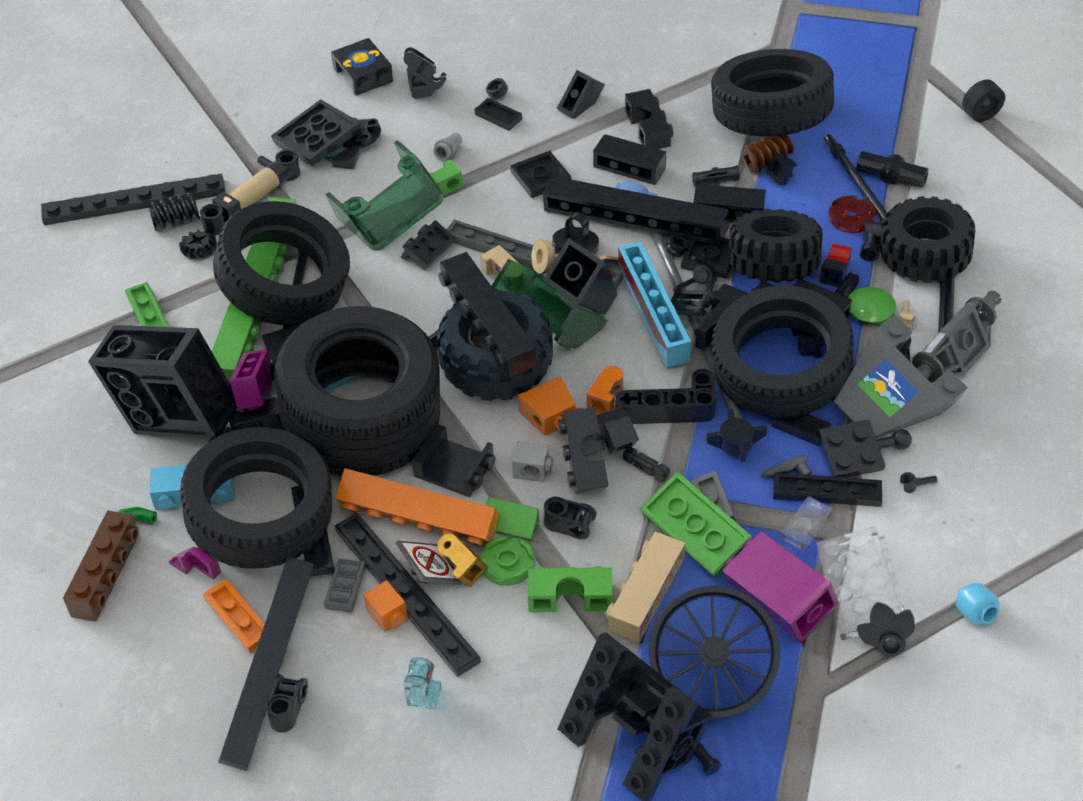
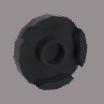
M574 213L565 222V228L557 230L552 237V246L555 247L554 251L556 254L560 253L568 238L594 255L599 250V237L589 230V221L582 213ZM573 220L578 221L581 227H575Z

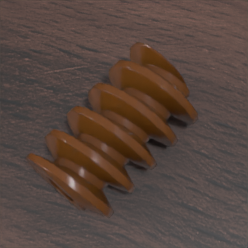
M788 135L770 136L763 138L761 141L758 140L753 144L746 145L743 149V157L750 172L755 173L758 169H764L765 165L769 167L774 153H782L788 159V154H793L794 148Z

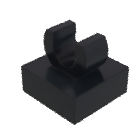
M774 153L767 173L779 185H786L788 179L793 176L791 172L794 167H797V164L791 158L787 159L782 153Z

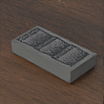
M338 558L324 601L325 609L345 612L353 611L366 569L365 562Z

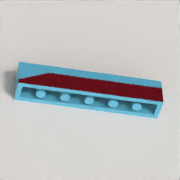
M642 242L618 247V268L666 368L690 362L691 341Z

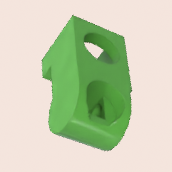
M451 159L443 162V168L433 173H425L419 179L421 194L423 198L428 200L442 197L464 187L462 171Z

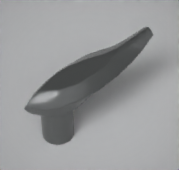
M800 455L762 472L761 476H769L774 473L795 469L800 474L811 475L812 471L805 463L808 460V456Z

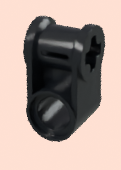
M557 496L550 497L545 501L543 523L547 530L566 534L576 539L588 538L591 521L595 520L597 516V511L591 505L570 501Z
M282 674L276 675L271 694L266 703L269 722L274 731L287 732L295 726L301 706L307 696L308 680L306 678L295 680L284 678Z

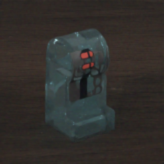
M414 657L410 659L408 674L404 679L406 701L408 706L435 710L442 688L441 681L433 680L432 674L435 666L426 658Z

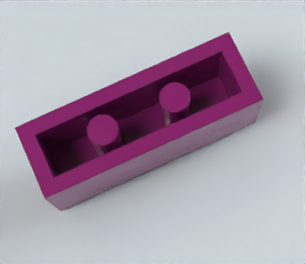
M268 349L243 353L230 380L237 409L255 410L263 406L273 382L270 374L271 360Z

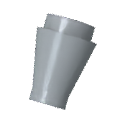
M452 133L450 136L437 141L433 149L436 158L441 161L452 159L462 143V137L458 133Z

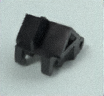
M413 47L406 48L403 60L408 67L406 70L412 97L431 96L435 90L437 91L446 82V73L442 72L440 77H434L433 75L436 73L435 62Z

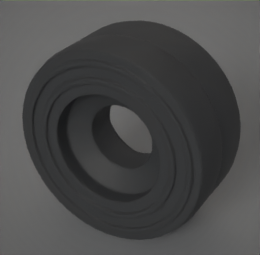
M989 79L981 80L966 92L962 100V107L973 120L983 122L991 119L1001 110L1005 102V93L994 81Z

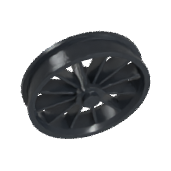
M705 586L683 593L670 602L661 612L650 636L649 659L651 667L663 676L659 656L700 655L701 659L667 679L671 682L704 662L706 665L689 696L691 699L708 667L713 666L715 709H704L713 715L712 718L719 719L741 714L756 705L765 696L773 684L779 668L780 643L770 616L754 599L732 588ZM711 597L712 637L707 638L686 604L698 599ZM714 597L738 602L721 637L715 636ZM742 604L753 612L760 622L725 642L723 639ZM683 606L704 638L702 643L667 625L669 619ZM763 625L769 639L770 649L729 650V645ZM664 628L698 645L700 650L659 652L660 638ZM771 653L766 677L728 658L729 654ZM726 661L763 680L761 686L749 698L746 699L725 667L724 663ZM721 665L743 702L731 707L718 709L717 666Z

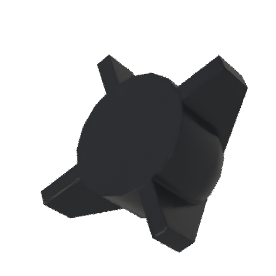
M728 409V420L722 423L719 432L707 433L706 441L707 444L723 450L728 455L735 456L740 462H746V453L754 443L767 435V426L753 427L747 420L735 418L733 409Z

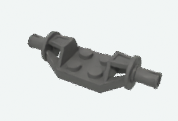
M991 290L984 298L971 297L965 303V306L935 336L931 343L922 352H918L913 357L912 364L929 382H935L949 369L956 376L964 375L991 346V325L995 323L997 318L994 308L1002 301V298H999L1000 294Z

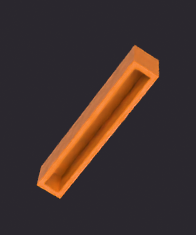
M346 468L335 499L342 504L341 508L357 513V510L361 509L367 511L366 515L373 518L382 519V515L391 517V522L406 526L407 522L417 524L416 528L421 531L431 533L432 529L442 531V536L453 534L456 537L467 538L466 542L476 546H482L483 543H489L493 540L500 513L493 507Z

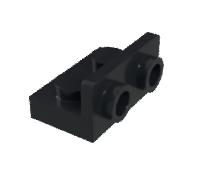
M435 220L429 226L427 224L423 225L417 232L418 236L415 239L411 237L405 242L402 247L404 252L401 258L405 260L410 256L425 270L454 243L456 238Z

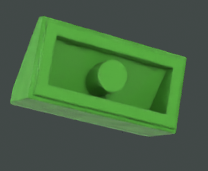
M488 497L485 506L493 507L500 513L495 533L532 541L540 521L539 509Z

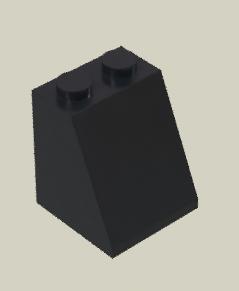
M570 238L564 244L543 281L576 304L603 315L607 313L618 295L607 263Z

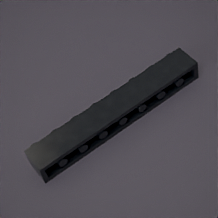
M552 176L543 191L544 211L569 216H572L574 213H582L589 220L669 236L676 234L685 239L721 245L729 229L728 209Z

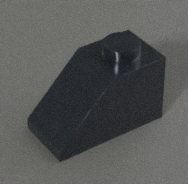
M576 70L556 109L575 119L596 103L605 84L590 75Z

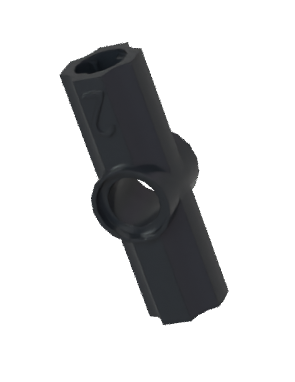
M861 151L856 167L859 171L879 176L887 184H895L900 181L924 188L929 174L928 168L907 163L898 154L884 157Z

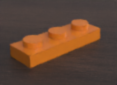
M225 579L204 592V599L249 654H251L257 648L265 623L230 582Z

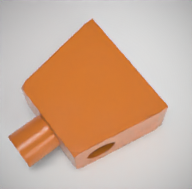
M561 376L518 395L519 412L544 435L559 431L558 419H562L561 414L576 408L575 402Z

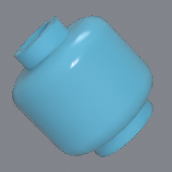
M972 583L959 591L956 601L957 610L974 625L989 624L999 614L1000 602L998 597L983 584Z

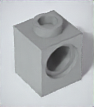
M517 441L512 460L513 478L544 482L546 473L551 472L553 457L549 456L548 445Z

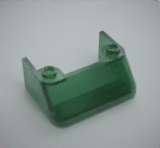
M398 140L394 144L401 159L398 162V170L403 176L369 202L362 197L356 196L349 198L342 204L330 192L326 194L336 218L372 250L385 248L438 207L443 201V195L439 186L420 159Z
M507 259L491 285L493 289L506 292L507 290L515 291L522 297L528 296L534 300L535 304L541 307L549 318L552 332L556 334L553 340L569 351L571 348H579L604 329L609 321L600 313L576 304L543 281L545 275L537 273L535 270L511 259Z

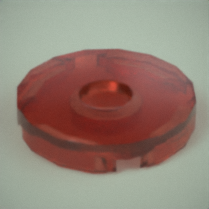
M842 196L832 202L831 207H829L828 218L830 223L838 230L847 233H859L864 231L865 220L874 222L876 211L874 206L864 198L860 200L857 199V196Z

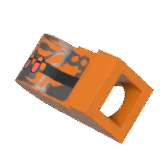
M608 366L601 371L587 393V408L595 407L596 413L599 414L614 409V398L619 392L623 391V371L620 368Z

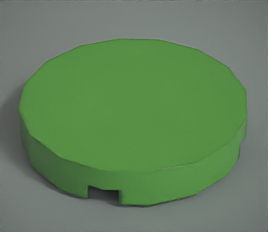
M502 536L491 540L485 545L480 556L482 561L488 566L483 573L484 576L498 585L511 586L523 582L528 578V568H534L535 555L532 547L521 538H518V540L512 539L511 536Z

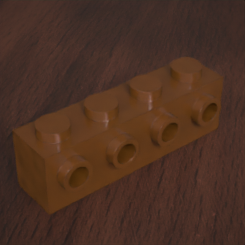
M107 510L63 596L71 617L97 622L139 536V529L135 524L133 515Z

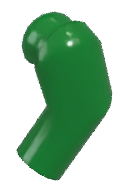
M138 506L118 511L131 514L134 520L148 524H154L157 519V512Z

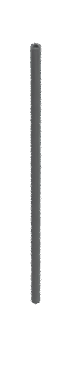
M651 232L674 287L683 283L672 256L665 250L664 246L666 243L662 234ZM687 316L694 331L700 322L699 317ZM709 345L702 351L711 372L714 374L724 402L728 409H733L735 418L743 419L737 404L723 392V389L720 388L716 380L712 347Z

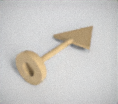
M547 240L536 241L532 249V265L534 270L540 274L547 273L558 254H554L553 246ZM606 255L598 257L604 262H618V257Z

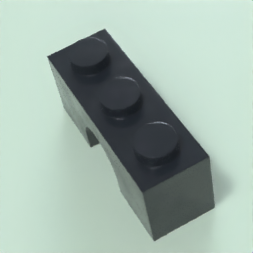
M651 89L626 93L625 112L631 124L638 123V139L640 143L656 149L671 147V137L674 135L673 127L667 123L665 111L660 109L657 96L654 97Z
M595 407L563 412L561 414L562 419H558L560 435H565L566 445L562 446L564 460L570 463L571 471L567 472L569 488L574 487V493L608 487L605 461L588 460L581 452L583 439L597 436L600 433Z

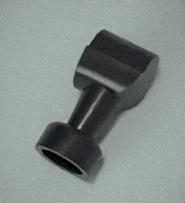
M865 220L863 240L866 243L861 246L859 253L860 257L865 261H875L879 257V247L876 244L881 243L882 223Z

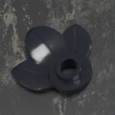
M877 602L870 611V623L858 625L857 632L865 644L876 646L882 654L894 657L903 652L906 646V638L914 632V616L910 609L895 614L891 607ZM888 638H894L896 642L894 644H888L886 640Z

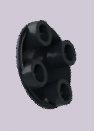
M376 118L358 120L361 122L363 129L355 134L354 137L344 142L342 146L347 149H361L374 143L381 134V126Z

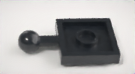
M869 419L823 428L818 431V437L832 477L847 478L884 470L886 465L880 449L895 447L898 450H904L912 443V436L905 429H898L889 437L876 439Z

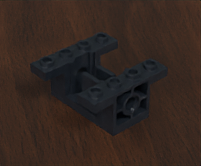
M605 632L597 638L557 730L576 746L580 747L586 744L595 722L614 713L613 719L632 735L636 736L644 733L648 736L645 744L635 750L634 754L636 756L624 779L623 785L642 801H649L653 798L664 775L690 762L713 715Z

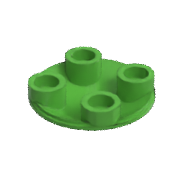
M862 287L854 290L848 296V298L852 299L849 317L853 320L881 326L893 316L896 310L894 298L880 288Z

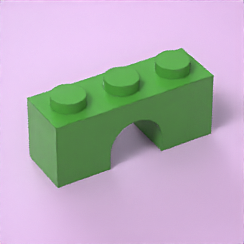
M612 567L528 568L529 612H557L558 599L567 593H574L583 598L585 612L607 611L610 603L613 602Z

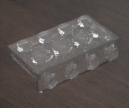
M875 526L816 542L825 578L831 582L839 602L833 611L841 640L859 636L857 626L863 623H870V611L877 602L888 605L894 610L895 614L905 610L904 604L898 605L896 599L902 597L898 582L891 581L890 575L895 574L891 558L885 559L884 552L889 551L884 535L878 536Z

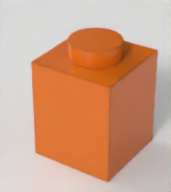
M387 580L363 594L366 611L384 633L391 628L398 627L408 618L405 601Z

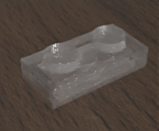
M808 496L781 531L780 539L804 551L831 516L832 508Z

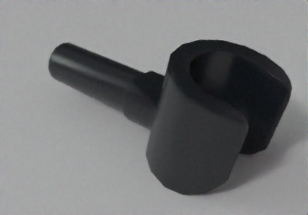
M905 472L900 476V483L904 484V491L907 493L914 492L916 486L937 482V476L916 478L911 472Z

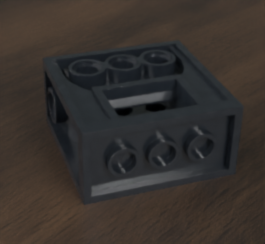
M113 325L88 361L134 434L215 439L222 434L237 409L231 384L199 328Z

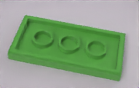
M678 471L639 508L667 536L685 542V552L715 579L722 573L727 561L731 557L737 556L744 549L745 543L752 537Z

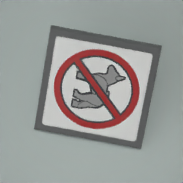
M398 540L395 543L413 568L411 573L419 577L418 583L462 585L463 582L452 573L454 567L449 560L437 551V544Z

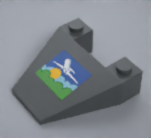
M895 314L876 329L833 403L851 423L869 419L876 438L941 415L957 402L968 388L950 369L932 384L899 351L913 332Z

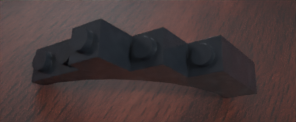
M798 279L793 285L815 291L827 297L849 319L852 299L803 279ZM761 281L750 292L774 285ZM725 283L718 291L715 290L713 292L715 297L709 301L711 309L704 321L699 322L694 330V335L696 336L695 347L705 350L712 343L713 330L719 317L733 302L748 294L747 292Z

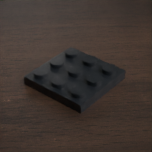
M320 99L272 134L271 138L275 144L283 149L294 150L298 158L314 166L344 142L354 137L363 128L360 121Z

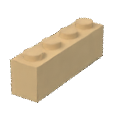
M654 532L650 541L646 540L644 542L639 561L635 560L630 568L628 581L621 583L618 590V599L615 603L611 602L607 609L608 631L640 643L685 559V542L658 532Z

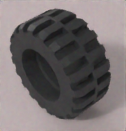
M920 196L914 200L912 198L906 199L904 203L900 202L893 209H890L883 219L880 247L882 259L893 272L897 271L898 276L902 278L908 277L910 281L917 282V280L924 281V283H931V281L941 282L946 278V274L950 277H956L958 273L963 272L972 260L976 232L975 223L971 215L966 210H963L961 205L953 204L951 200H941L934 196H931V198ZM920 238H930L935 240H922Z
M764 209L763 211L755 210L751 213L742 214L741 217L735 219L730 227V264L741 275H747L748 278H756L764 282H791L794 279H804L806 276L812 275L820 266L823 238L822 228L814 218H809L804 213L799 214L797 211Z

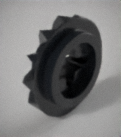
M198 229L194 233L189 231L188 236H182L179 247L184 256L191 259H200L209 256L215 251L217 240L215 235L210 234L208 230L201 232Z

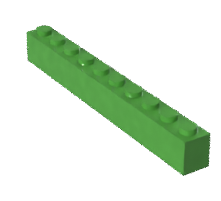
M269 197L268 201L297 204L296 199ZM278 242L253 244L250 247L246 262L263 277L278 282V275L284 269V258L290 252V245ZM231 302L212 349V353L229 383L243 353L254 351L255 340H259L261 323H264L246 315Z

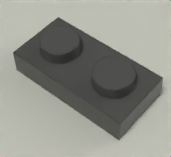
M716 470L691 480L698 490L730 518L736 520Z

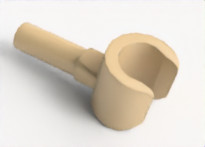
M904 300L900 320L908 328H911L915 314L909 313V301Z

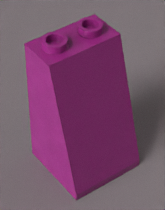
M760 532L756 537H751L745 543L744 549L737 556L731 557L722 570L731 585L759 603L770 618L799 644L839 604L830 581L763 532Z

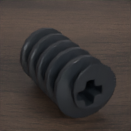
M186 193V200L181 195H178L176 203L169 197L168 205L163 200H159V207L150 202L149 212L155 231L157 230V224L162 229H166V222H169L171 227H174L175 219L181 225L184 224V217L189 222H193V215H196L200 220L195 198L190 193Z

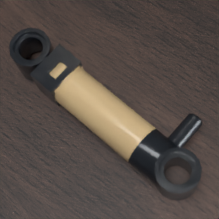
M291 149L281 150L276 154L275 161L273 162L262 155L259 156L257 162L264 166V169L231 193L222 192L212 199L213 203L206 204L200 209L204 231L208 230L210 234L215 236L220 235L225 222L234 213L255 204L285 181L297 179L301 173L297 153Z

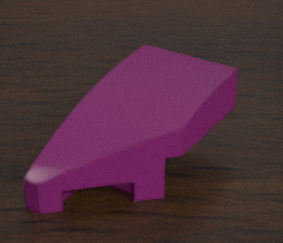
M194 546L175 555L169 561V564L185 574L193 567L212 579H215L221 573L218 561Z

